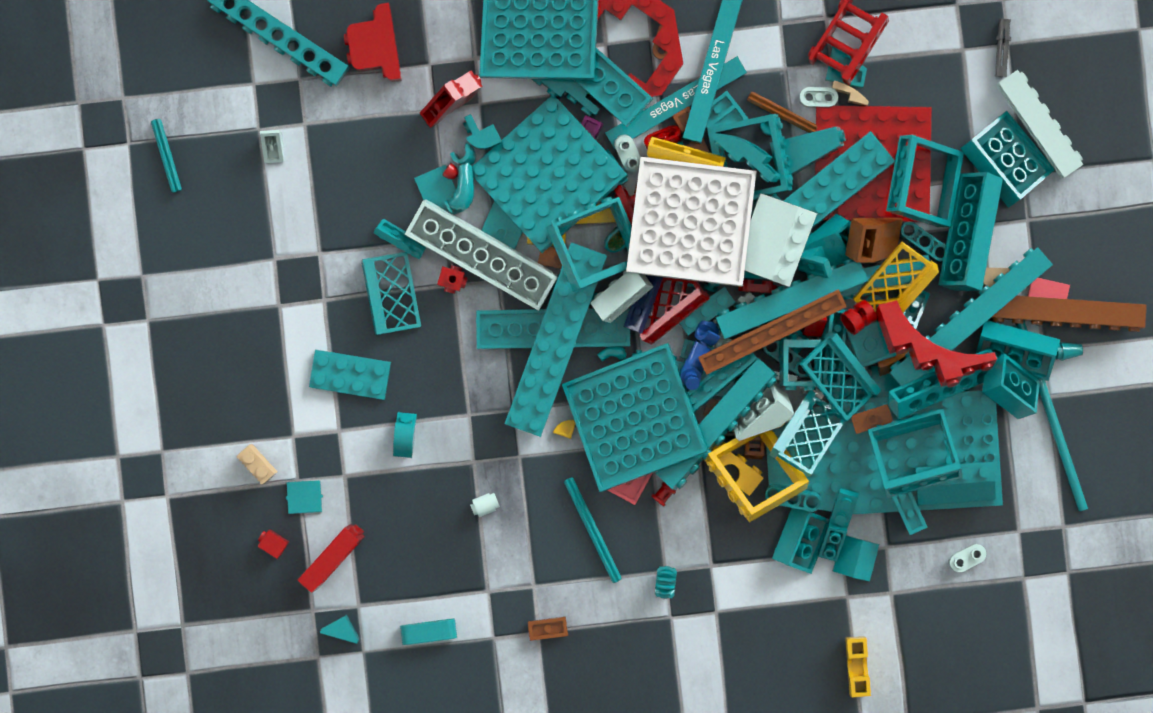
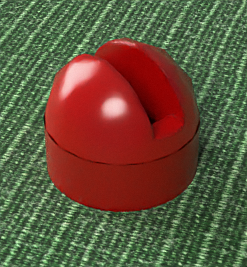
M450 163L442 175L447 179H455L458 176V169L454 164Z

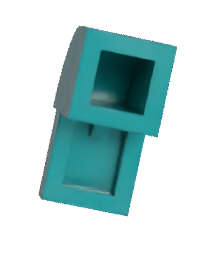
M471 114L464 117L466 122L463 125L467 133L472 132V135L466 137V139L474 148L488 150L502 142L494 124L479 131Z
M397 413L393 456L412 458L417 414Z

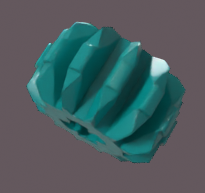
M660 566L657 569L656 597L667 599L674 596L677 576L675 568Z

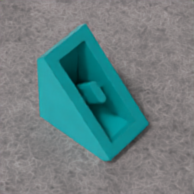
M347 615L323 627L320 631L322 634L356 644L359 642V637Z

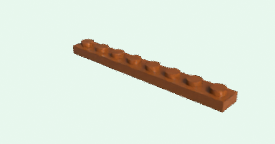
M838 289L698 358L707 375L846 308L847 305Z

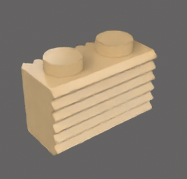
M249 444L237 455V459L242 461V464H245L247 470H250L252 476H255L260 481V484L267 483L277 473V470L253 444Z

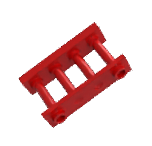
M853 0L840 1L838 5L839 10L816 47L813 46L808 54L811 65H814L817 59L841 72L842 81L847 85L851 84L889 23L888 15L881 12L879 17H874L852 5ZM848 11L870 23L872 26L870 32L863 33L843 22L842 19ZM838 27L860 39L862 44L859 49H853L831 36ZM828 43L850 55L852 61L849 65L846 64L844 66L821 52Z

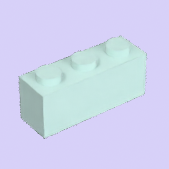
M625 270L622 277L612 281L604 292L602 291L594 297L591 305L602 321L611 323L652 289L653 286L644 274L627 273Z

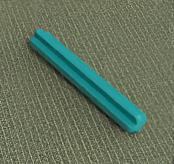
M154 119L151 121V125L171 192L176 193L181 191L182 188L162 120Z

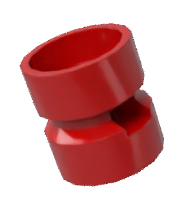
M861 300L853 306V309L850 308L842 313L840 318L844 327L851 334L856 335L864 329V325L868 326L876 321L877 315L873 307L866 300Z

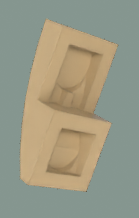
M834 80L831 88L835 89L836 92L848 94V103L860 106L868 105L869 101L861 93L846 84Z

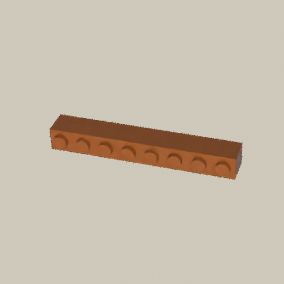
M1016 296L994 314L991 319L992 322L1004 323L1005 319L1012 320L1013 324H1023V321H1031V325H1043V322H1048L1050 326L1062 327V324H1070L1071 328H1081L1082 325H1089V329H1101V326H1106L1112 331L1128 328L1129 332H1140V329L1145 328L1147 305Z

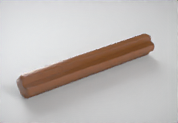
M751 92L747 98L748 102L771 114H778V117L808 133L815 132L817 129L816 124L755 92Z

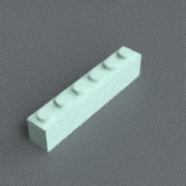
M1016 70L996 84V86L1061 179L1065 178L1083 165L1081 162L1083 158L1078 151L1074 152L1070 146L1072 142L1068 136H1063L1059 130L1061 129L1059 123L1055 119L1052 120L1049 116L1050 111L1044 103H1040L1037 91L1033 87H1029L1026 75Z

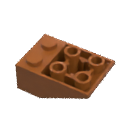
M852 218L845 255L857 263L876 262L888 258L898 246L903 219Z

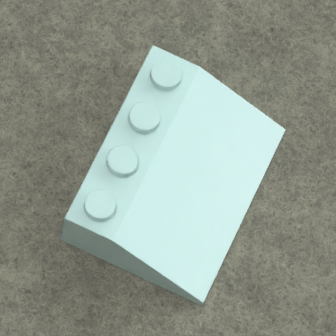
M760 193L750 220L745 271L790 287L817 213Z

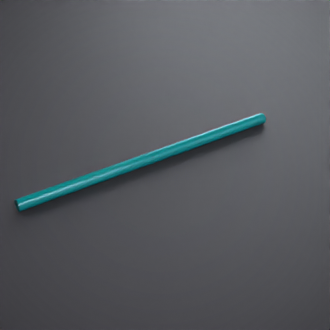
M1023 321V324H1016L1018 329L1028 331L1025 321ZM1036 378L1040 381L1039 395L1078 510H1086L1088 507L1046 382Z

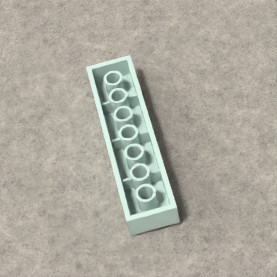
M427 199L420 205L405 233L408 237L537 310L542 307L559 276L557 273Z

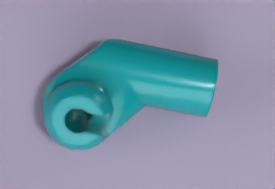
M622 346L606 347L597 355L603 362L610 356L623 360L626 358L627 353Z

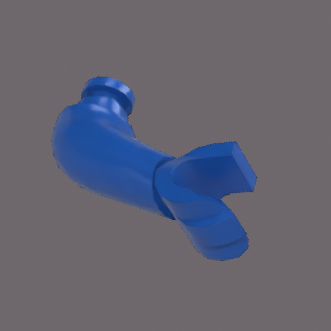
M701 321L695 330V338L700 341H695L680 371V378L689 390H695L699 387L704 371L698 357L710 352L711 348L709 345H715L720 339V335H718L719 329L716 323L712 321Z

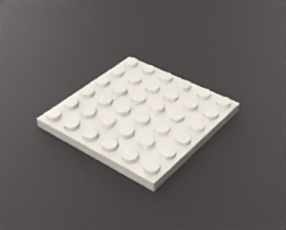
M641 157L626 272L742 287L756 171Z

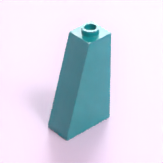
M832 127L785 139V154L788 155L790 160L789 174L794 176L844 146L843 141L846 140L844 131L840 127ZM771 142V143H770V146H771V151H772L773 160H774V164H775V169H776V172L778 173V167H777V162H776V157H775L773 142Z

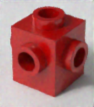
M451 265V268L442 266L437 285L445 287L444 291L455 294L456 291L460 292L461 288L465 289L468 278L464 277L465 273L461 272L462 268ZM455 276L456 281L451 283L450 278Z

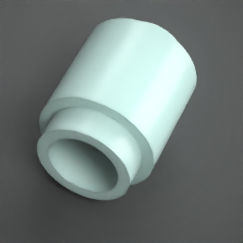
M488 493L472 500L473 504L470 505L473 514H478L479 518L496 511V508L500 507L494 493Z

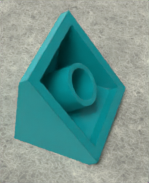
M846 535L838 560L834 563L832 571L852 578L870 581L880 544Z

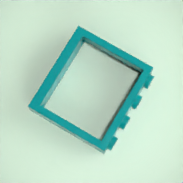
M770 114L707 128L712 154L725 157L724 149L722 150L714 144L715 140L711 137L713 133L721 134L724 131L769 122L778 173L781 175V185L754 191V195H759L760 193L772 195L792 190L793 177L789 174L788 170L790 160L788 155L785 154L786 140L781 133L783 124L778 114ZM726 159L723 167H727Z
M914 135L900 136L886 211L935 227H951L964 152ZM916 146L948 156L937 217L906 207Z
M607 197L601 200L602 204L597 206L595 203L584 207L585 211L580 213L578 210L568 213V218L562 219V217L551 220L552 224L546 227L573 292L627 270L628 260L580 280L559 228L610 208L629 252L632 226L619 197L615 199Z
M943 409L931 410L922 415H912L904 420H894L889 424L877 425V427L868 429L887 498L963 477ZM941 424L953 464L888 481L877 441Z

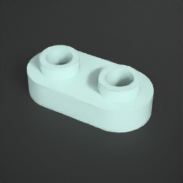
M807 87L801 91L799 99L801 104L806 107H831L838 101V93L835 89L829 87ZM807 94L812 96L811 101L806 100L805 96ZM825 95H830L831 101H826Z
M628 135L618 136L614 146L623 167L629 172L639 170L641 157L633 139ZM624 142H628L627 148H622ZM634 159L636 161L635 164L630 166V160Z
M979 544L970 545L953 554L949 559V565L956 572H964L983 562L986 558V550ZM976 550L980 552V556L977 558L973 555ZM958 559L963 561L962 566H957L956 562Z

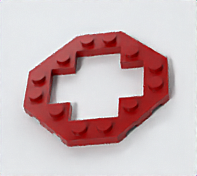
M598 0V20L605 10L619 20H622L633 5L663 26L652 42L666 51L667 54L648 82L645 84L631 73L628 75L651 97L662 96L684 64L674 10L660 0Z

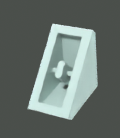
M280 130L260 131L264 163L284 162L282 132Z

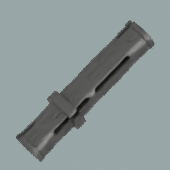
M999 19L998 36H996L998 42L995 77H1007L1009 41H1011V19ZM1005 30V34H1004V46H1003V31ZM1002 50H1003V61H1002V66H1001V58H1002Z

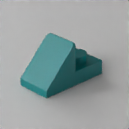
M822 246L803 251L797 266L799 271L829 278L833 274L830 262L826 258Z

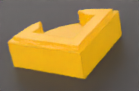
M575 420L561 422L556 426L553 433L571 439L576 425Z

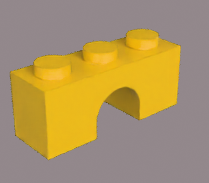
M723 442V443H722L721 445H719V446L716 445L711 451H714L715 449L721 447L722 445H724V444H726V443ZM730 452L719 458L723 466L733 464L738 468L739 476L735 483L748 496L752 494L763 480L761 476L762 471L754 465L751 468L745 464L747 460L739 453L735 456Z
M865 636L846 637L849 694L851 697L871 696L870 677L867 668V638Z

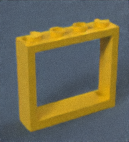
M772 430L740 441L735 438L708 453L706 460L709 471L714 472L719 485L727 490L729 499L737 504L740 514H743L749 523L803 492L809 484V480L803 472L781 458L776 457L775 459L794 484L753 507L720 462L719 458L760 436L771 452L778 440ZM785 450V451H784V454H786L787 456L791 457V455L788 453V451Z

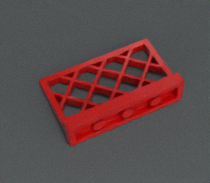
M663 277L655 303L653 304L652 316L648 317V319H651L650 326L644 329L643 333L639 336L642 341L652 345L708 301L710 297L707 292L703 291L698 281ZM667 280L671 281L670 290L663 291V284ZM676 282H683L681 293L674 292ZM688 283L693 284L696 288L691 294H686ZM661 293L669 294L667 304H659ZM673 295L680 296L679 303L675 306L671 305ZM658 307H666L662 317H656Z

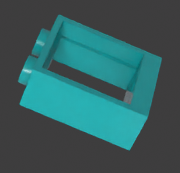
M780 340L779 386H785V390H797V386H804V390H816L817 386L813 381H788V348L815 349L822 340ZM814 359V370L816 371L817 359Z

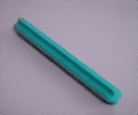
M574 478L566 479L564 484L613 583L622 579Z

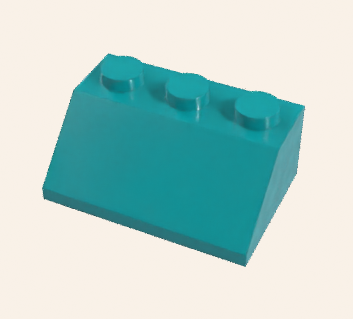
M1004 353L997 359L993 368L984 375L982 392L1015 418L1021 419L1037 413L1040 381Z
M792 508L772 559L812 574L829 519L809 511Z

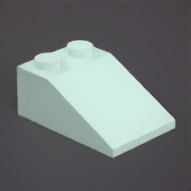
M776 384L771 388L767 387L763 392L764 396L757 403L754 402L750 406L751 411L737 421L738 425L734 429L736 439L740 441L781 427L792 418L794 412L789 396Z

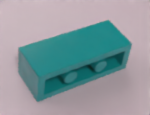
M723 287L710 296L708 301L682 320L679 325L688 336L696 330L701 321H710L719 312L726 310L736 302L727 289Z

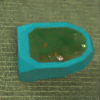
M618 226L604 240V247L609 252H619L626 247Z

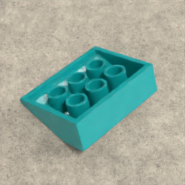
M1007 110L960 148L980 173L988 172L1003 178L1000 198L1008 208L1021 200L1055 170Z

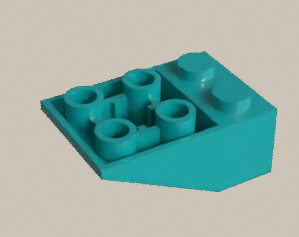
M835 214L808 236L803 251L822 246L830 266H838L843 264L844 261L851 259L845 255L851 225L850 221Z

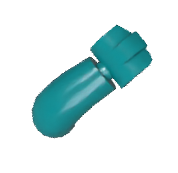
M465 143L466 153L463 158L460 159L455 152L450 153L454 162L460 165L458 167L457 189L453 192L454 196L450 198L451 201H445V205L450 213H453L454 209L466 210L473 202L474 180L472 165L476 161V152L472 145Z

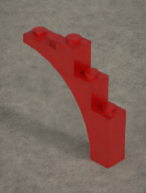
M897 300L879 304L875 311L889 353L896 352L897 354H902L908 350L915 370L922 369L925 371L934 366L941 387L947 385L948 387H954L959 384L963 375L973 374L977 370H990L997 361L995 352L964 354L950 351L934 344L922 336L910 324Z

